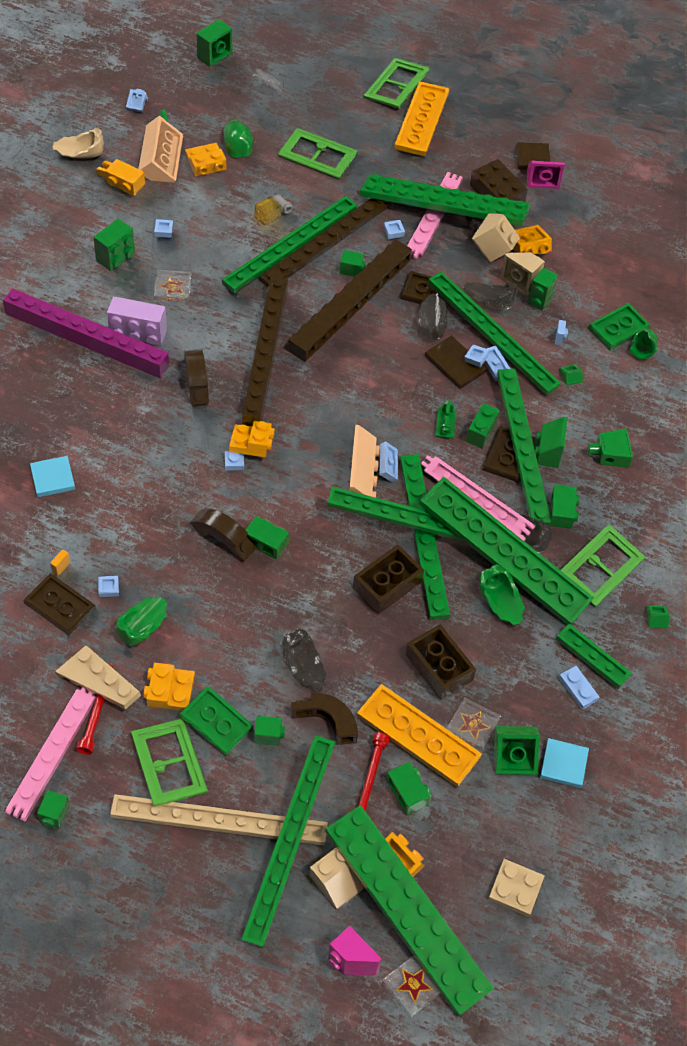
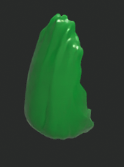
M230 120L223 130L224 144L227 152L234 158L247 157L253 150L251 131L246 124L241 123L239 120Z
M498 564L493 565L490 569L483 570L479 579L482 596L501 621L509 622L513 626L519 625L523 621L522 614H524L525 606L522 603V598L512 576L506 568Z
M158 596L157 598H145L142 602L129 608L116 621L115 632L117 636L129 646H135L147 640L166 618L168 603L161 596Z

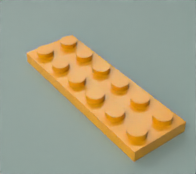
M419 81L394 149L426 156L447 100L449 88Z
M382 684L357 712L359 719L376 731L387 734L393 743L457 788L482 756V753Z

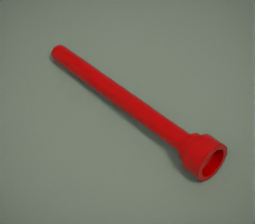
M97 694L85 736L78 741L76 748L79 753L84 755H91L95 747L93 735L104 702L103 696Z
M376 732L373 736L374 751L358 806L361 805L364 811H366L382 750L388 747L390 737L381 732Z

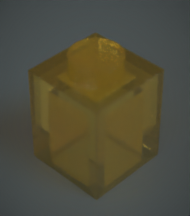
M270 196L255 204L254 216L257 221L266 226L281 218V205Z

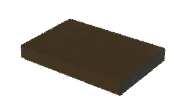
M452 335L425 352V357L459 389L487 371L483 364L479 367L465 362L464 357L468 350Z
M500 426L484 464L483 471L518 483L520 474L510 430Z
M51 573L23 600L25 605L67 635H70L96 609L95 604Z

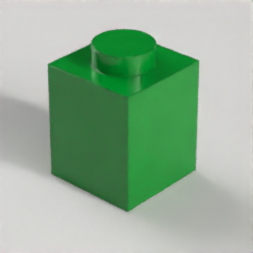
M344 250L340 261L339 274L355 277L357 273H361L366 266V261H363L364 253Z
M257 716L254 743L279 746L280 738L284 739L285 726H282V718Z
M47 790L37 812L39 822L49 828L53 826L60 828L69 807L68 796Z

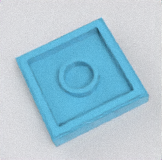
M68 456L30 463L37 497L75 490Z
M548 738L540 778L582 788L589 748Z

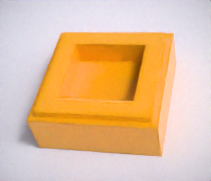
M61 550L50 562L54 575L59 576L70 564L69 553L65 550Z

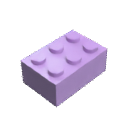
M113 296L107 311L109 328L139 341L161 346L167 331L165 306Z

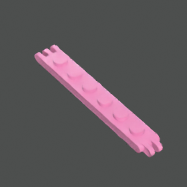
M447 172L440 186L448 189H458L463 177L459 176L458 180H456V174H453L452 178H450L451 173ZM427 209L407 245L412 249L414 259H417L419 255L423 256L446 212Z
M427 455L425 459L430 463L421 462V465L425 468V473L436 481H439L444 476L523 541L526 538L521 533L523 532L527 536L531 533L526 529V526L532 530L535 528V525L438 457L431 458Z
M84 687L81 690L77 689L7 806L6 814L10 815L13 809L16 808L13 817L18 818L23 811L20 820L24 822L27 820L95 703V694L90 691L87 693L88 690Z

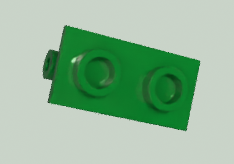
M445 401L442 407H438L435 435L437 437L454 439L457 408H453L454 406L451 401Z

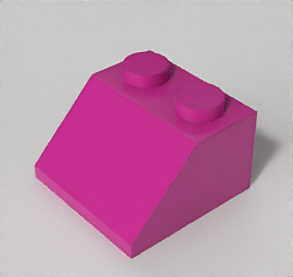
M529 161L527 187L560 189L565 163Z
M351 926L330 943L328 962L335 971L340 970L343 975L376 976L379 973L381 958Z

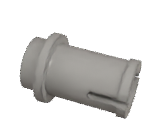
M280 194L274 196L272 202L280 208L283 214H289L293 209L292 204L284 200Z

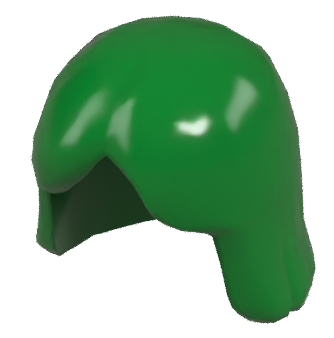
M643 329L637 332L630 347V353L633 357L639 360L651 358L657 352L659 342L657 334L651 329ZM640 347L648 350V352L641 351Z

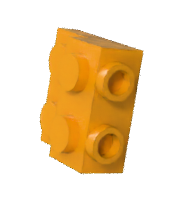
M217 143L185 149L186 157L195 177L227 170L226 158Z
M539 225L515 230L520 237L514 246L516 253L546 254L552 251V238Z
M254 421L252 427L235 424L229 444V452L266 457L267 450H271L275 428H272L271 423Z
M154 663L153 668H149L147 675L150 685L145 686L144 698L147 699V706L183 711L190 704L195 671L175 669L174 665Z
M392 832L385 838L414 877L424 867L421 862L424 858L416 850L411 851L407 847L409 842L402 834L397 836Z

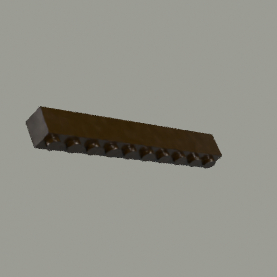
M398 240L388 244L381 254H377L375 259L368 263L361 273H357L354 279L347 283L341 292L336 293L329 303L324 304L322 309L315 313L307 324H303L300 330L289 338V352L306 362L411 261L412 249Z
M270 277L242 413V425L252 427L254 421L259 422L263 419L288 293V279Z

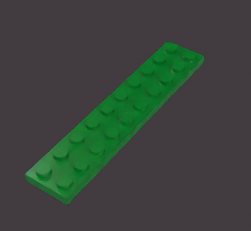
M370 174L360 190V196L481 219H485L488 214H504L510 224L518 226L523 225L530 210V204L524 201H513L507 198L492 197L491 195H480L475 192H464L459 189L431 186L426 183H415L410 180H399L394 177H382L378 174Z
M444 476L420 500L419 504L493 565L498 564L506 568L515 583L567 625L569 623L572 625L594 599L587 591Z
M361 805L325 829L327 836L457 1017L494 989Z

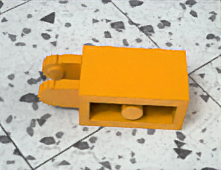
M118 159L113 163L104 161L102 167L96 169V173L106 179V183L133 196L145 185L144 171Z

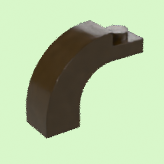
M184 350L191 405L209 403L203 350Z
M202 509L190 521V524L202 537L214 536L226 544L240 562L246 561L256 549L246 536L248 532L234 519L218 510Z
M311 693L310 701L300 699L291 702L292 719L306 717L323 718L334 729L336 745L357 743L358 729L355 717L351 710L339 699L323 693Z

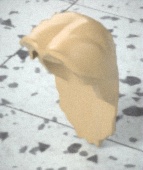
M94 128L77 136L63 137L59 141L54 142L52 147L55 152L62 156L96 158L103 152L104 140L102 131Z

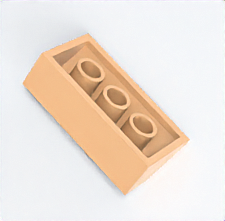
M158 116L146 125L139 169L144 171L145 177L150 181L174 183L177 177L183 134L161 116Z
M355 425L349 491L376 498V491L372 490L377 485V476H374V472H378V461L375 460V456L379 457L380 446L376 445L377 438L360 425Z

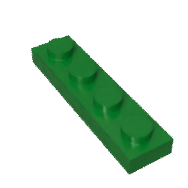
M570 623L557 635L556 640L617 689L631 677L632 672Z

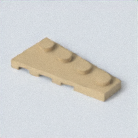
M88 646L83 647L55 671L58 677L66 678L71 683L77 686L80 685L93 694L97 693L103 696L105 700L124 709H127L141 696L140 692Z

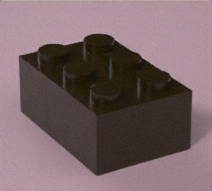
M499 159L473 170L471 174L470 186L477 194L507 198L513 201H526L528 189Z
M397 544L354 576L353 589L380 614L422 583L424 569Z
M441 624L407 643L405 655L440 700L474 680L476 668Z

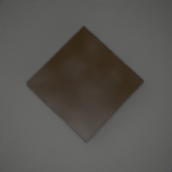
M517 142L518 169L527 170L529 161L551 162L549 143Z
M410 271L401 294V299L434 308L439 293L428 284V280L432 276Z

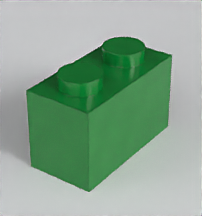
M542 268L533 279L528 304L543 311L553 298L558 275Z
M483 403L468 429L466 442L483 449L497 424L500 410Z
M554 484L551 494L550 526L572 529L574 522L578 521L579 511H576V506L579 505L580 496L577 495V487Z
M256 516L246 528L248 532L246 536L256 549L276 560L289 544V533L284 528L271 524L267 519Z
M410 761L387 772L386 782L406 815L429 805L431 798L429 787L422 783L418 769L413 767Z

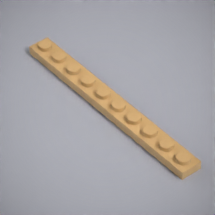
M116 794L114 795L110 813L111 818L277 840L285 820L284 816L177 802L154 807L152 799ZM308 820L300 843L325 846V829L328 822Z

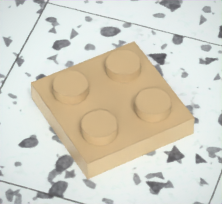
M504 859L488 900L530 917L545 875Z

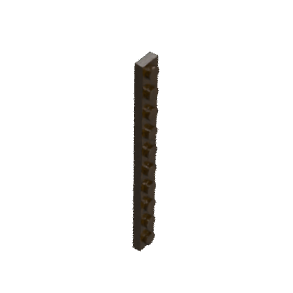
M374 198L369 199L261 274L259 280L269 287L270 277L288 279L392 205V202Z

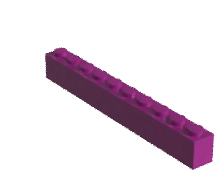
M12 288L3 299L6 315L161 379L169 367L168 352Z

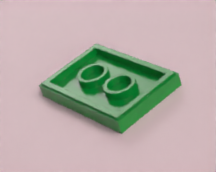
M627 303L590 323L588 329L611 351L634 338L637 332L643 329H650L651 325Z
M209 686L179 714L187 724L225 757L254 727L252 723Z

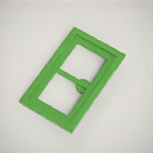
M394 58L363 97L400 108L418 86L419 81L421 82L427 75L430 68ZM398 67L417 73L409 84L389 79ZM385 82L398 85L399 90L402 91L396 100L377 95L376 93Z
M296 128L278 153V156L340 179L358 151ZM300 138L317 143L318 150L312 159L291 152ZM326 147L345 154L336 168L315 161L320 152L325 150Z
M608 524L561 571L594 597L590 604L596 607L646 557ZM608 539L630 557L615 574L600 562L597 555H593ZM587 560L590 566L595 567L598 565L610 576L595 593L573 574Z
M183 719L131 731L154 807L208 792ZM176 733L183 756L166 761L157 760L153 763L146 740ZM185 761L193 785L162 793L156 773H162L166 765Z

